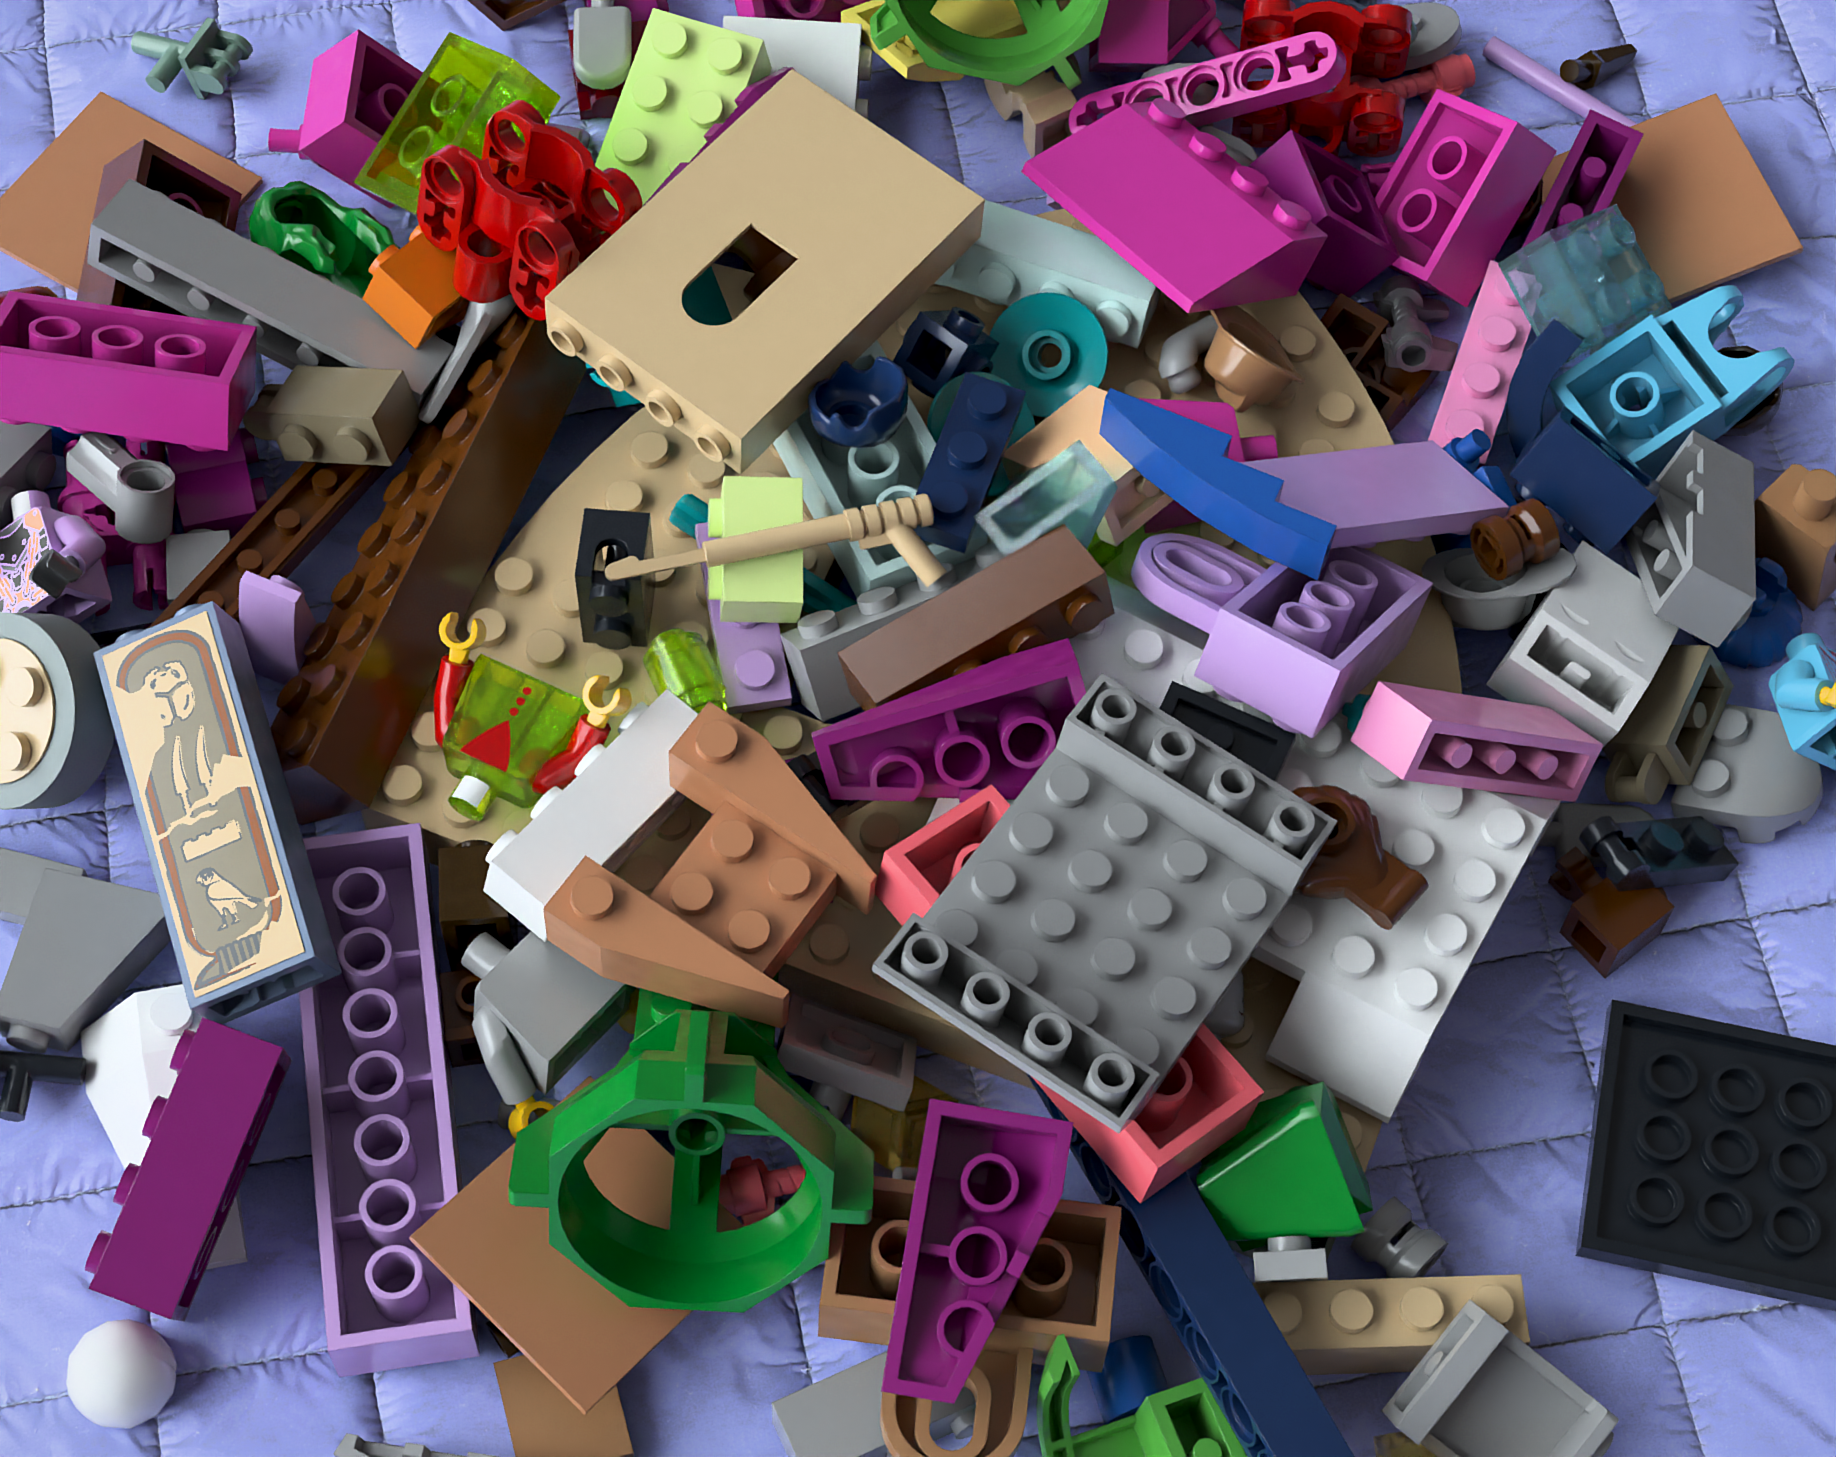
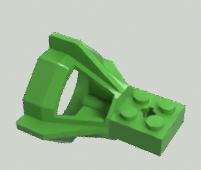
M885 0V3L870 18L871 39L877 48L882 50L907 35L926 65L930 68L1016 86L1022 85L1049 67L1054 66L1067 88L1071 90L1082 83L1079 64L1074 52L1100 36L1109 0H1071L1063 10H1061L1058 0H1014L1027 33L1000 39L971 36L942 23L930 13L937 0Z

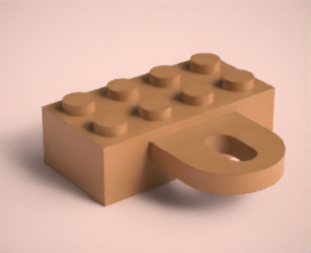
M874 1176L871 1222L868 1224L831 1223L828 1259L825 1261L819 1304L818 1337L880 1345L889 1344L916 1181ZM1059 1200L964 1384L972 1392L976 1402L973 1434L970 1442L965 1447L953 1451L945 1450L936 1445L932 1440L929 1430L932 1400L882 1392L880 1426L884 1442L892 1457H1014L1021 1444L1026 1423L1032 1364L1045 1365L1048 1352L1058 1335H1065L1079 1370L1102 1373L1110 1341L1122 1207Z

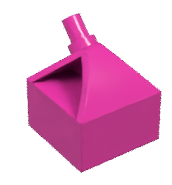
M1109 0L1100 36L1089 43L1088 72H1147L1150 69L1167 65L1190 41L1197 48L1203 44L1215 58L1237 53L1240 49L1219 28L1223 23L1215 16L1216 3L1214 0Z
M358 29L313 60L303 124L300 125L299 130L270 128L268 136L269 151L298 153L299 159L310 160L388 208H392L419 191L424 160L435 153L447 88Z

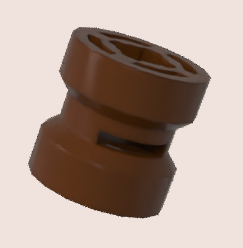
M1534 498L1526 499L1511 506L1507 515L1502 518L1498 515H1492L1475 522L1470 532L1472 549L1478 563L1485 573L1496 581L1504 580L1519 573L1523 564L1528 561L1538 564L1555 557L1560 549L1559 531L1555 520L1549 510Z

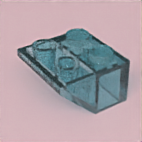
M1617 204L1549 230L1498 263L1537 337L1554 317L1585 337L1580 346L1562 366L1601 349L1651 314L1654 318H1657L1673 309L1665 295L1661 279L1652 271L1636 241L1633 227L1623 217Z

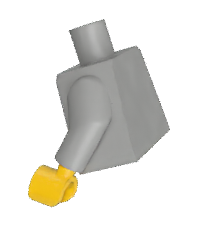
M532 931L512 950L489 933L484 932L471 942L462 957V965L481 979L475 989L472 1027L485 1066L505 1104L515 1105L508 1119V1128L516 1140L517 1132L528 1126V1118L532 1111L540 1118L554 1108L548 1102L535 1100L533 1094L536 1088L546 1095L617 1021L624 1031L634 1034L639 989L635 986L603 978L550 941L544 942Z

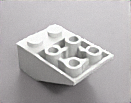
M1582 540L1573 553L1577 563V569L1573 576L1560 586L1550 589L1546 593L1486 685L1511 702L1553 709L1602 743L1604 747L1620 731L1651 683L1679 628L1654 615L1641 579Z

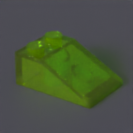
M449 32L356 177L354 183L362 189L417 216L422 165L426 158L446 145H456L460 148L464 147L481 160L486 124L493 114L515 100H523L539 111L547 125L550 115L561 96L513 58ZM511 121L514 131L516 132L518 137L525 143L523 133L521 132L519 127ZM449 167L451 173L453 174V176L455 177V179L459 182L458 177L456 176V174L454 173V171Z

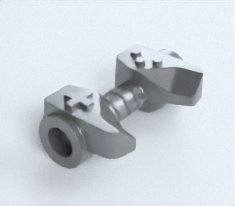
M1398 275L1387 279L1381 289L1373 293L1377 314L1390 322V327L1386 328V334L1381 335L1385 349L1386 366L1401 368L1408 372L1420 370L1451 371L1455 363L1458 344L1431 335L1429 328L1425 324L1447 320L1449 316L1447 305L1437 299L1422 297L1417 281L1409 276Z

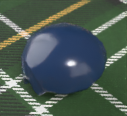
M877 357L871 368L867 370L855 369L848 361H844L830 378L817 382L809 393L808 411L812 424L820 436L831 443L843 447L866 448L883 444L895 435L905 419L908 405V383L904 369L886 357Z

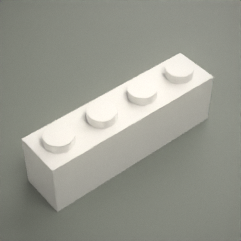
M668 689L650 706L643 701L638 703L621 722L618 728L620 735L607 748L601 743L595 745L578 764L574 773L577 777L563 791L558 786L552 787L535 805L530 815L533 820L519 834L510 829L492 846L485 859L490 866L483 891L546 942L547 936L543 908L586 855L611 873H614L688 799V797L670 786L669 750L697 717L698 713Z

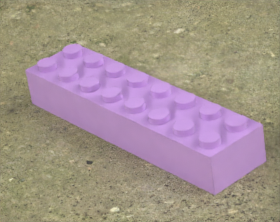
M414 823L303 838L342 972L341 975L299 992L328 1353L339 1377L480 1357L475 1305L409 1240L410 1235L463 1189L450 1058L445 1042V1024L439 975L441 970L430 863L421 824Z

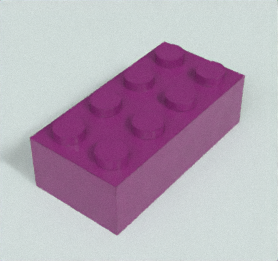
M202 1017L196 1032L188 1029L184 1030L170 1063V1069L177 1071L178 1076L169 1098L167 1099L160 1095L156 1097L142 1129V1136L148 1137L151 1140L140 1166L131 1162L127 1165L116 1189L113 1203L123 1206L112 1233L104 1230L100 1231L87 1258L85 1271L94 1274L89 1286L90 1290L171 1320L185 1321L292 1060L283 1047Z

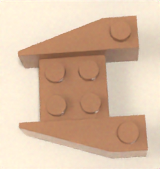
M709 701L669 750V780L672 788L713 814L649 897L585 855L543 908L546 936L548 941L603 978L722 1012H734L740 1017L782 1029L788 1021L790 991L772 979L836 895L868 915L873 908L877 875L769 741Z

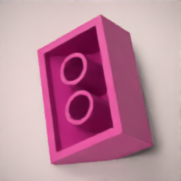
M1437 89L1375 197V202L1400 256L1388 267L1402 275L1413 278L1423 287L1467 308L1486 275L1490 260H1495L1557 150L1519 122Z

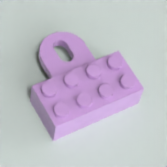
M1175 533L1157 534L1145 539L1139 547L1131 569V577L1135 586L1149 601L1166 612L1210 634L1195 671V677L1212 685L1220 696L1234 702H1244L1271 716L1273 722L1280 728L1292 733H1303L1310 738H1313L1342 710L1346 702H1350L1406 648L1433 585L1432 582L1365 548L1357 546L1330 549L1326 564L1317 581L1278 562L1265 569L1216 543L1190 535Z

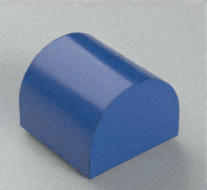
M1147 1335L1131 1336L1109 1343L1102 1373L1087 1371L1105 1425L1135 1415L1147 1396L1169 1389L1153 1340Z

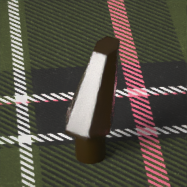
M1632 44L1590 50L1577 59L1564 61L1560 67V76L1565 82H1570L1585 91L1598 86L1634 60L1638 50Z

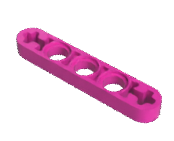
M1319 31L1308 32L1090 93L1080 98L1074 104L1069 114L1068 124L1071 133L1074 134L1095 122L1097 115L1101 113L1107 115L1125 103L1144 102L1147 98L1160 95L1165 100L1179 106L1185 112L1184 119L1194 127H1199L1331 90L1342 80L1346 72L1347 61L1343 51L1328 34ZM1322 53L1326 58L1320 60L1318 70L1311 73L1307 67L1314 64V55ZM1289 60L1294 67L1287 68L1285 62ZM1263 65L1273 66V78L1265 88L1256 91L1248 89V78L1256 68ZM1206 81H1217L1219 87L1215 98L1208 104L1202 106L1194 105L1193 94L1196 88Z

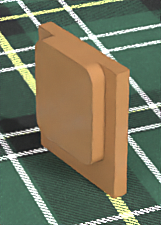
M525 1355L493 1363L515 1457H634L617 1385L584 1415Z

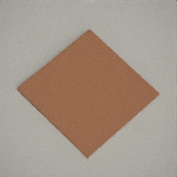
M100 91L0 197V251L78 293L104 165L143 139L242 194L240 207L258 189L263 180L262 177Z
M1716 93L1630 127L1644 135L1577 270V274L1594 306L1598 301L1607 296L1621 294L1631 296L1639 301L1648 313L1803 252V246ZM1569 151L1554 156L1541 178L1543 180L1542 206Z
M591 1076L587 1077L556 1106L595 1080ZM609 1128L583 1161L589 1177L603 1196L626 1214L647 1224L669 1230L674 1157L645 1129ZM514 1143L410 1235L409 1240L586 1415L694 1310L629 1307L549 1244V1208L522 1207L509 1203L508 1185L515 1147ZM719 1202L717 1232L744 1227Z

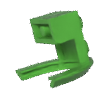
M1061 1334L1056 1337L1046 1357L1037 1394V1427L1043 1457H1247L1203 1378L1147 1396L1135 1415L1071 1436L1069 1398L1071 1390L1080 1376V1371L1065 1335Z

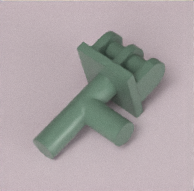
M208 17L189 43L142 31H137L131 40V49L134 53L159 59L145 78L146 83L153 90L164 93L183 68L197 98L205 100L209 93L222 94L228 86L227 76H236L241 68L238 61L240 59L247 60L253 52V47L246 38L236 33L219 30L215 19Z

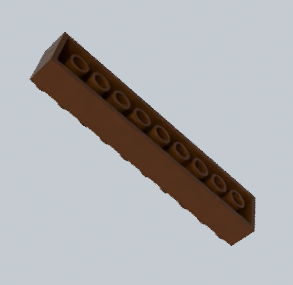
M517 304L509 317L472 354L434 420L424 425L413 437L408 449L412 454L404 471L398 474L385 490L383 501L387 504L378 521L373 523L364 532L358 542L357 551L361 554L352 571L339 581L332 592L331 602L334 606L325 623L320 625L311 634L305 644L304 654L307 655L298 675L293 677L283 687L277 698L276 706L280 710L270 729L296 818L300 825L370 808L440 667L441 658L445 656L449 648L441 640L439 625L448 613L457 612L459 617L455 627L456 634L587 370L585 361L576 355L573 357L567 356L555 347L547 335L546 319L544 321L532 319Z

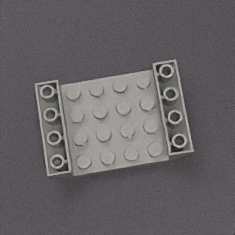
M1101 673L1066 718L1054 751L924 917L921 918L915 913L910 916L874 962L871 971L1119 1134L1143 1111L1280 916L1333 831L1337 820Z

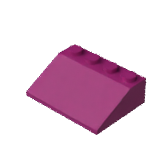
M1161 98L1148 102L1125 103L1026 161L1021 171L1187 313L1296 296L1328 237L1326 233L1310 221L1311 215L1305 208L1292 201L1282 199L1268 187L1269 181L1263 174L1253 168L1239 164L1226 153L1227 147L1221 140L1211 134L1200 132L1184 119L1185 112L1179 106Z

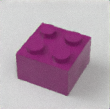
M1288 131L1248 166L1263 174L1269 181L1268 187L1282 199L1292 201L1305 208L1311 215L1310 221L1328 235L1305 277L1316 289L1322 290L1326 288L1337 295L1342 293L1350 298L1400 257L1364 174L1295 131Z

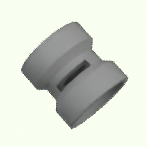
M1394 1196L1364 1225L1365 1232L1357 1234L1350 1248L1366 1262L1376 1261L1386 1270L1387 1278L1423 1277L1431 1269L1447 1248L1448 1243L1433 1229H1421L1412 1221V1211Z

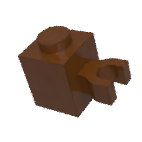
M1576 846L1557 860L1555 867L1558 871L1550 876L1548 883L1561 896L1573 902L1559 933L1604 978L1608 977L1657 938L1675 907L1668 900L1663 887L1618 891L1608 877L1603 880L1599 876L1591 861Z

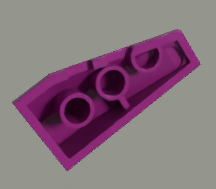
M1069 638L1001 657L811 734L831 800L914 801L917 797L959 798V803H962L991 784L1004 799L1015 800L1056 748L1066 718L1086 694L1077 658Z
M929 1099L881 1392L950 1404L955 1403L1062 1196L1074 1122Z

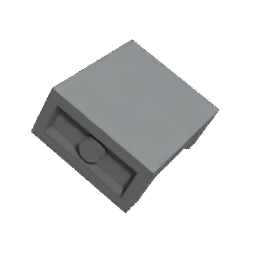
M1470 1299L1381 1410L1397 1429L1416 1444L1423 1445L1436 1457H1603L1612 1443L1614 1436L1612 1430L1619 1420L1601 1403Z

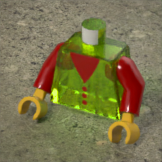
M451 612L442 619L439 625L441 640L450 648V653L441 658L434 693L435 741L443 749L447 771L460 779L449 796L448 802L459 814L474 821L483 820L496 797L521 808L533 807L552 787L558 786L561 790L566 788L577 777L574 773L583 757L598 743L604 746L611 731V727L607 723L610 716H620L626 713L632 703L631 693L627 688L619 687L614 693L611 703L605 706L602 694L609 684V676L596 675L591 677L585 683L582 691L583 699L481 653L474 663L469 659L470 650L476 649L483 644L487 636L486 626L480 618H474L471 625V635L469 639L462 643L455 634V627L459 617L458 613Z

